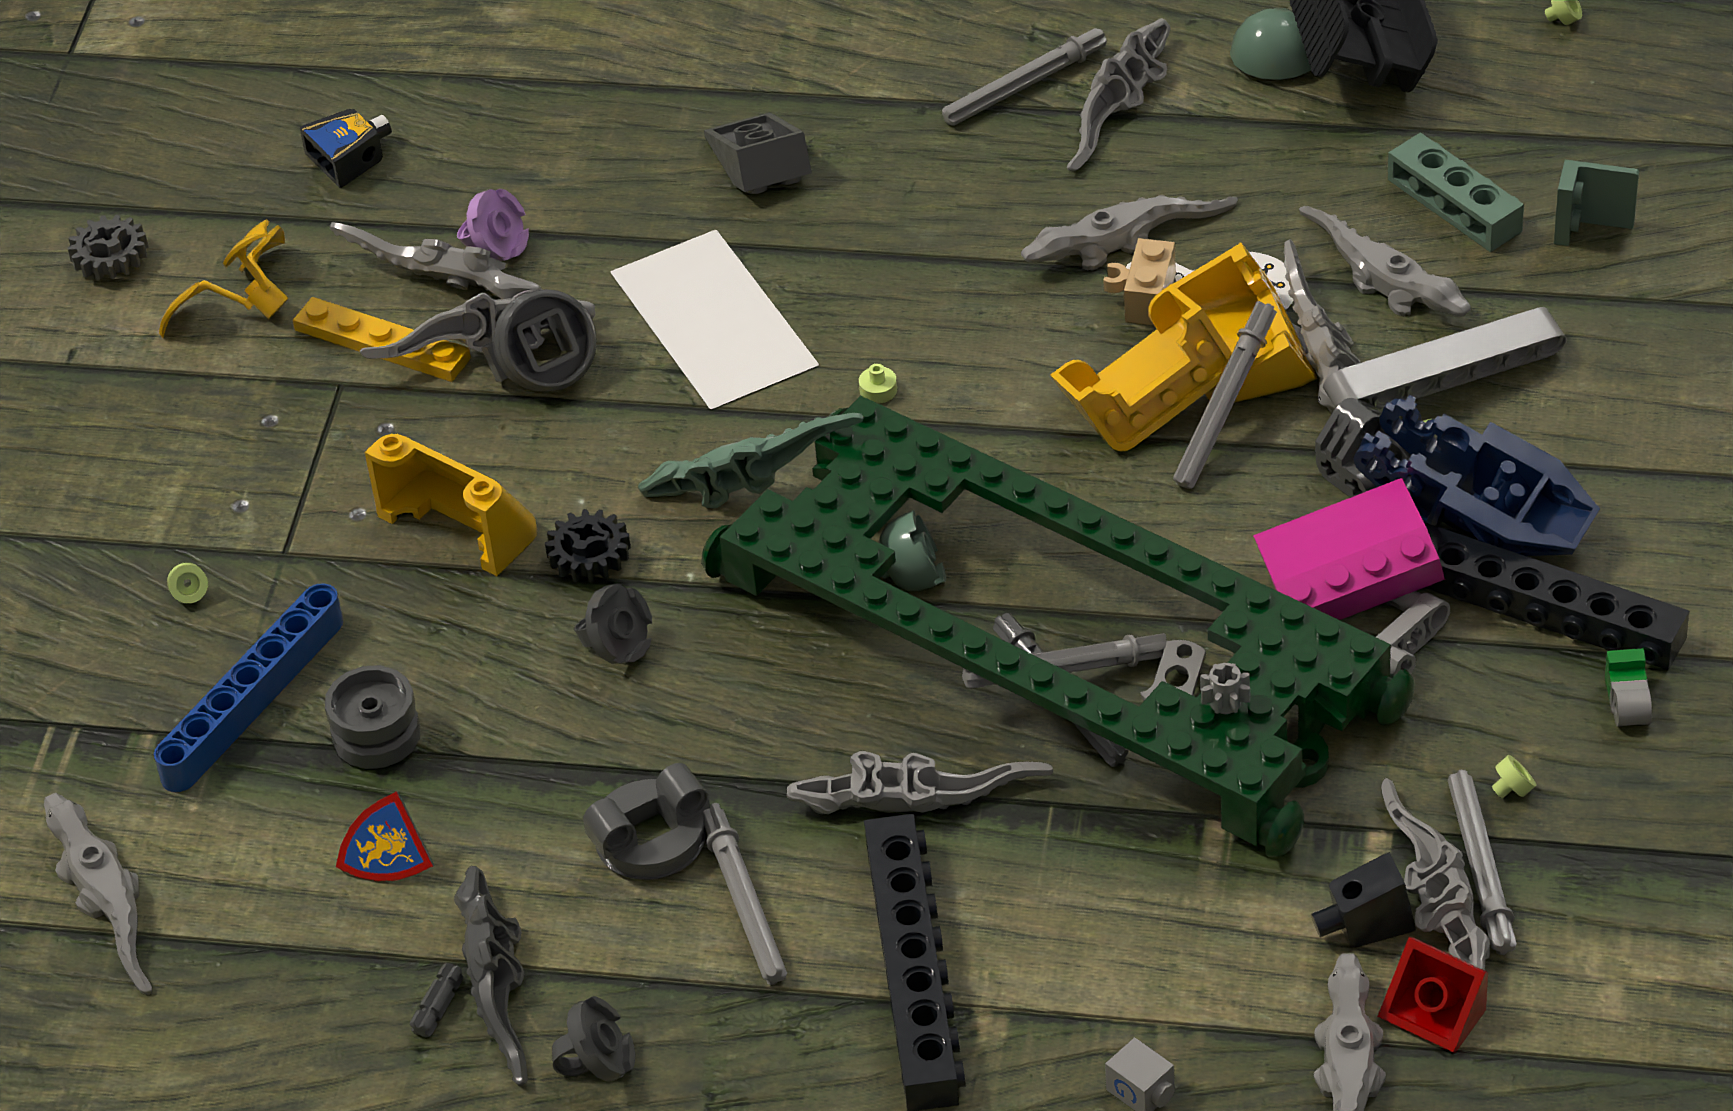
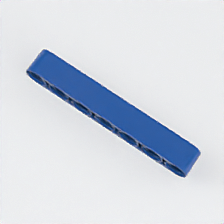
M322 583L315 584L306 589L158 744L154 750V759L161 784L167 791L182 792L192 787L340 630L343 625V616L338 593L333 586Z

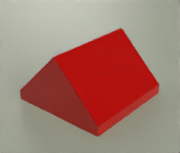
M1408 937L1377 1017L1451 1052H1457L1486 1011L1488 972L1420 940Z

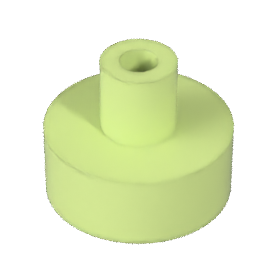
M1551 0L1552 6L1545 9V15L1550 22L1559 18L1563 24L1570 25L1582 18V9L1578 0Z
M881 364L871 365L859 377L860 395L878 404L890 401L897 393L895 373Z
M181 563L170 571L167 578V586L172 596L179 602L194 603L205 595L208 588V580L199 566L193 563ZM189 579V582L184 584V581Z
M1507 755L1495 766L1501 778L1492 788L1502 799L1512 790L1519 796L1524 797L1536 786L1529 772L1511 755Z

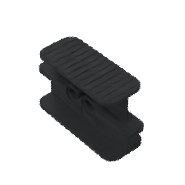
M1290 0V6L1292 7V12L1302 37L1301 40L1311 65V71L1315 76L1323 77L1326 75L1336 59L1362 65L1368 84L1374 87H1381L1391 68H1394L1401 90L1409 93L1414 90L1435 54L1438 39L1424 0Z

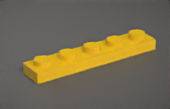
M311 297L293 319L295 331L359 352L362 348L386 346L395 343L414 331L413 329L315 297ZM440 340L406 355L380 359L453 382L469 362L471 355L469 347L447 340Z

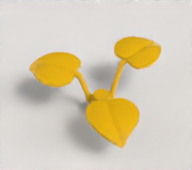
M266 219L252 228L244 239L231 249L225 258L223 265L228 267L238 257L242 262L239 271L242 273L247 268L255 278L244 290L249 295L247 299L208 281L196 282L170 304L162 318L159 335L164 338L166 327L174 312L185 301L204 290H211L243 304L248 310L255 306L265 317L271 318L289 298L265 276L257 262L260 255L267 250L285 244L284 230L277 225L267 233L270 221ZM262 238L246 257L247 247L254 241Z

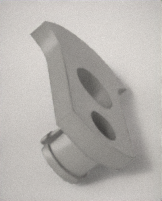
M1186 640L1167 641L1153 685L1148 690L1140 692L1143 701L1161 681L1166 682V676L1173 670L1181 674H1188L1187 682L1183 686L1176 688L1194 696L1205 661L1206 650L1196 643Z

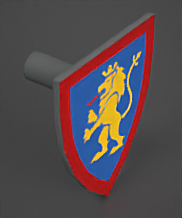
M398 791L372 804L350 825L341 843L336 868L355 877L374 881L400 880L434 866Z

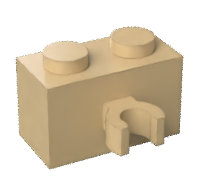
M1138 238L1130 269H1127L1120 263H1108V277H1104L1103 280L1104 291L1119 293L1124 290L1125 322L1153 325L1148 315L1149 304L1158 293L1174 283L1176 275L1175 242Z

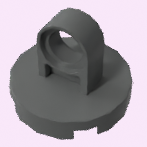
M622 584L604 586L596 591L588 602L585 618L574 627V631L584 647H593L602 659L611 664L630 663L643 657L650 647L652 639H646L648 633L647 625L653 624L652 615L646 600L638 590L621 586Z
M593 996L584 1001H579L568 1011L567 1027L569 1033L558 1038L552 1045L553 1069L557 1073L566 1076H576L590 1070L596 1077L609 1082L618 1080L625 1073L633 1069L636 1056L633 1039L630 1032L622 1035L620 1028L615 1023L621 1017L608 1002ZM573 1053L578 1055L577 1057L571 1058L563 1057V1055Z

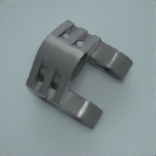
M1355 398L1344 399L1337 405L1315 441L1316 464L1320 473L1328 482L1350 498L1377 488L1354 464V455L1359 449L1364 436L1368 433L1375 437L1378 431L1389 436L1380 425V415L1382 412L1378 411V408L1374 405ZM1390 437L1392 442L1390 451L1395 454V458L1400 461L1402 459L1409 460L1411 455Z

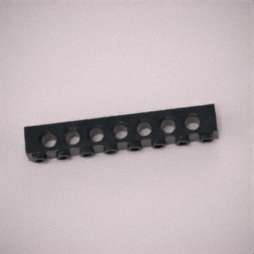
M1424 522L1440 558L1445 580L1424 587V589L1483 607L1495 613L1527 622L1533 626L1548 629L1569 638L1604 648L1607 651L1644 648L1645 664L1654 665L1666 670L1670 669L1687 639L1689 610Z
M914 814L864 820L866 847L907 1111L958 1106V1088L966 1087L963 1062H954L953 1053L960 1052L957 1026L948 1027L947 1019L954 1018V1008L951 992L943 993L942 985H949L946 959L937 960L936 952L943 951V942L940 926L932 927L931 919H938L935 893H926V887L933 885L930 862H921L920 856L927 854L924 829L916 830Z

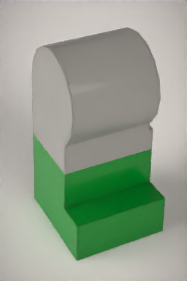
M1644 648L1607 651L1605 682L1611 712L1614 714L1617 727L1651 724L1652 704L1645 671L1646 659Z

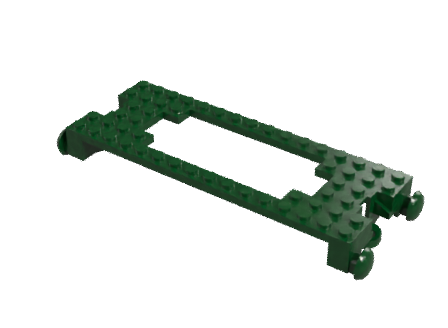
M860 396L850 407L838 408L828 416L855 412L863 415V421L825 434L815 441L817 464L812 468L813 477L821 480V482L814 490L806 487L791 501L767 489L733 524L722 525L714 530L707 539L702 551L701 564L706 574L711 578L723 575L726 581L757 596L776 576H779L1220 795L1221 828L1256 846L1258 844L1265 846L1268 857L1284 856L1294 847L1301 835L1304 825L1303 809L1295 800L1288 802L1284 806V799L1294 788L1313 785L1325 776L1329 768V751L1326 742L1319 736L1324 725L1328 724L1343 731L1356 714L1364 719L1370 711L1377 714L1379 724H1394L1404 716L1412 702L1415 691L1414 678L1408 670H1400L1393 678L1390 677L1391 644L863 396ZM964 490L972 492L1222 611V614L1207 629L1208 641L1235 653L1227 663L1236 664L1241 674H1250V702H1241L1237 713L1217 714L1211 708L1210 703H1201V693L1195 697L1161 681L1144 702L1137 706L880 580L896 562L895 551L871 538L910 498L943 513ZM1296 704L1298 705V739L1294 744L1287 742V719L1284 716ZM1302 759L1313 760L1316 764L1306 767Z

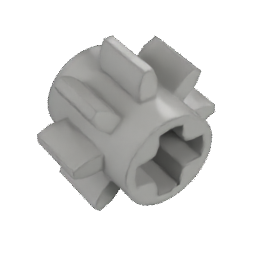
M1234 663L1214 664L1209 675L1201 674L1200 676L1201 703H1210L1211 708L1217 714L1237 713L1241 702H1250V674H1241L1239 668Z

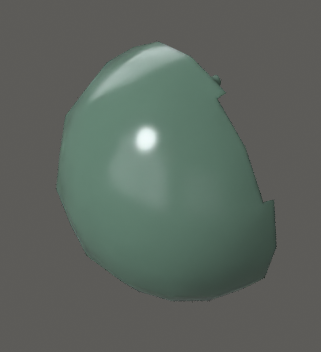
M1287 8L1262 9L1247 17L1233 36L1230 56L1234 65L1246 74L1261 79L1273 80L1294 78L1311 71V65L1309 64V59L1307 58L1292 10Z

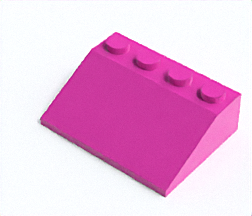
M1402 478L1253 535L1275 590L1338 620L1445 580L1440 558Z

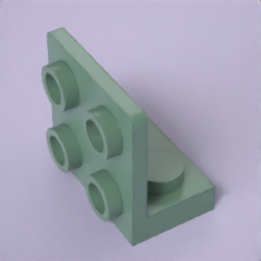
M1565 159L1557 193L1554 244L1569 246L1572 231L1579 232L1581 222L1632 229L1635 223L1639 170Z

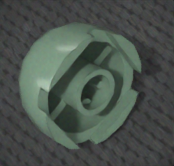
M912 510L888 523L881 533L879 543L895 551L896 562L882 576L883 579L891 577L898 587L907 591L919 592L945 583L946 573L943 562L935 566V552L938 549L920 515L915 516V511Z

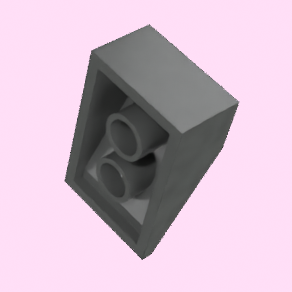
M770 112L704 130L706 140L733 185L748 194L764 192L768 189L767 185L778 182L783 185L797 183L801 181V176L812 173L804 132Z

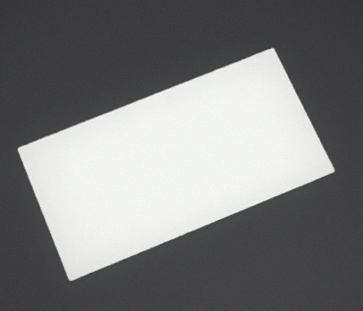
M717 230L611 271L615 280L710 409L819 366V363Z

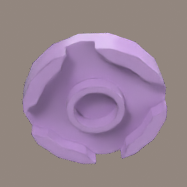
M489 189L476 194L470 201L467 210V220L459 228L457 238L465 246L478 247L490 251L491 258L501 262L519 256L526 248L529 228L523 230L521 216L526 214L517 198L507 190Z

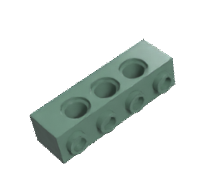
M1421 132L1388 152V180L1489 252H1492L1523 232V203Z

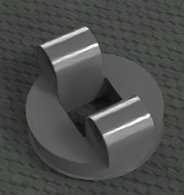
M545 289L523 294L511 301L498 317L493 341L482 346L481 349L496 382L509 378L527 390L551 392L567 388L585 375L595 356L597 338L593 321L582 303L566 293ZM547 318L561 351L568 350V352L538 366L522 330Z
M675 763L666 767L657 779H645L625 784L612 791L604 799L594 802L586 810L583 817L585 833L596 846L600 859L616 873L642 880L664 878L684 869L702 850L706 837L703 811L710 808L709 795L685 764ZM660 814L672 830L642 845H638L634 826Z

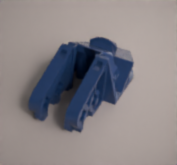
M1411 395L1406 400L1394 399L1390 403H1386L1380 415V425L1389 436L1380 431L1376 433L1375 437L1366 433L1358 451L1354 455L1356 468L1377 487L1402 478L1423 522L1439 527L1441 522H1444L1471 537H1476L1479 541L1524 556L1572 555L1600 510L1559 459L1492 422L1489 423L1483 434L1476 432L1446 414L1424 422L1416 408L1417 404L1414 403L1416 398ZM1390 437L1411 455L1409 460L1402 459L1400 461L1395 458V454L1390 451L1392 444Z

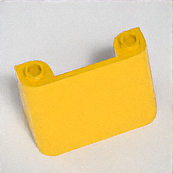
M1239 243L1172 284L1204 310L1231 352H1233L1239 340L1237 335L1239 329L1245 327L1257 301L1264 304L1269 303L1277 311L1265 336L1267 344L1264 348L1259 349L1234 403L1303 387L1317 379L1313 367L1306 359V352L1275 287L1242 243ZM1216 386L1205 393L1209 401Z
M1172 284L1158 293L1149 304L1148 315L1156 330L1101 372L1096 374L1093 368L1084 361L1071 360L1050 375L1064 395L1101 438L1114 450L1128 451L1134 448L1215 387L1232 355V352L1204 310Z
M399 434L385 435L365 451L377 516L393 524L397 520V515L413 513V517L420 520L432 508L483 533L477 539L479 550L484 552L480 558L481 567L495 576H498L537 536L536 519L526 507L498 482Z

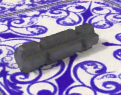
M445 963L441 966L436 975L438 979L432 982L419 1005L421 1009L415 1012L410 1021L411 1031L415 1035L427 1038L433 1034L438 1025L435 1021H439L455 995L453 991L458 989L464 979L462 969L458 965Z

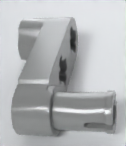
M1414 591L1386 602L1387 605L1404 612L1376 636V638L1391 644V678L1403 669L1408 670L1412 674L1416 666V658L1413 654L1436 635L1437 631L1444 626L1449 617V603L1428 592L1421 594Z

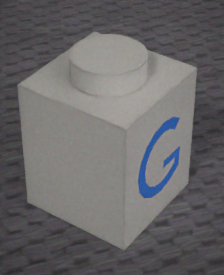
M1135 1037L1105 1063L1106 1090L1135 1111H1154L1157 1107L1161 1108L1171 1100L1175 1092L1174 1065Z

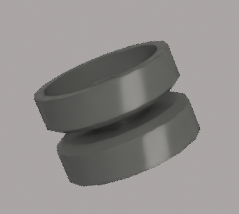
M381 665L362 666L344 673L332 683L327 691L325 711L330 724L332 742L338 756L348 764L364 769L384 768L400 762L412 753L420 740V722L415 709L413 689L407 677L396 669Z

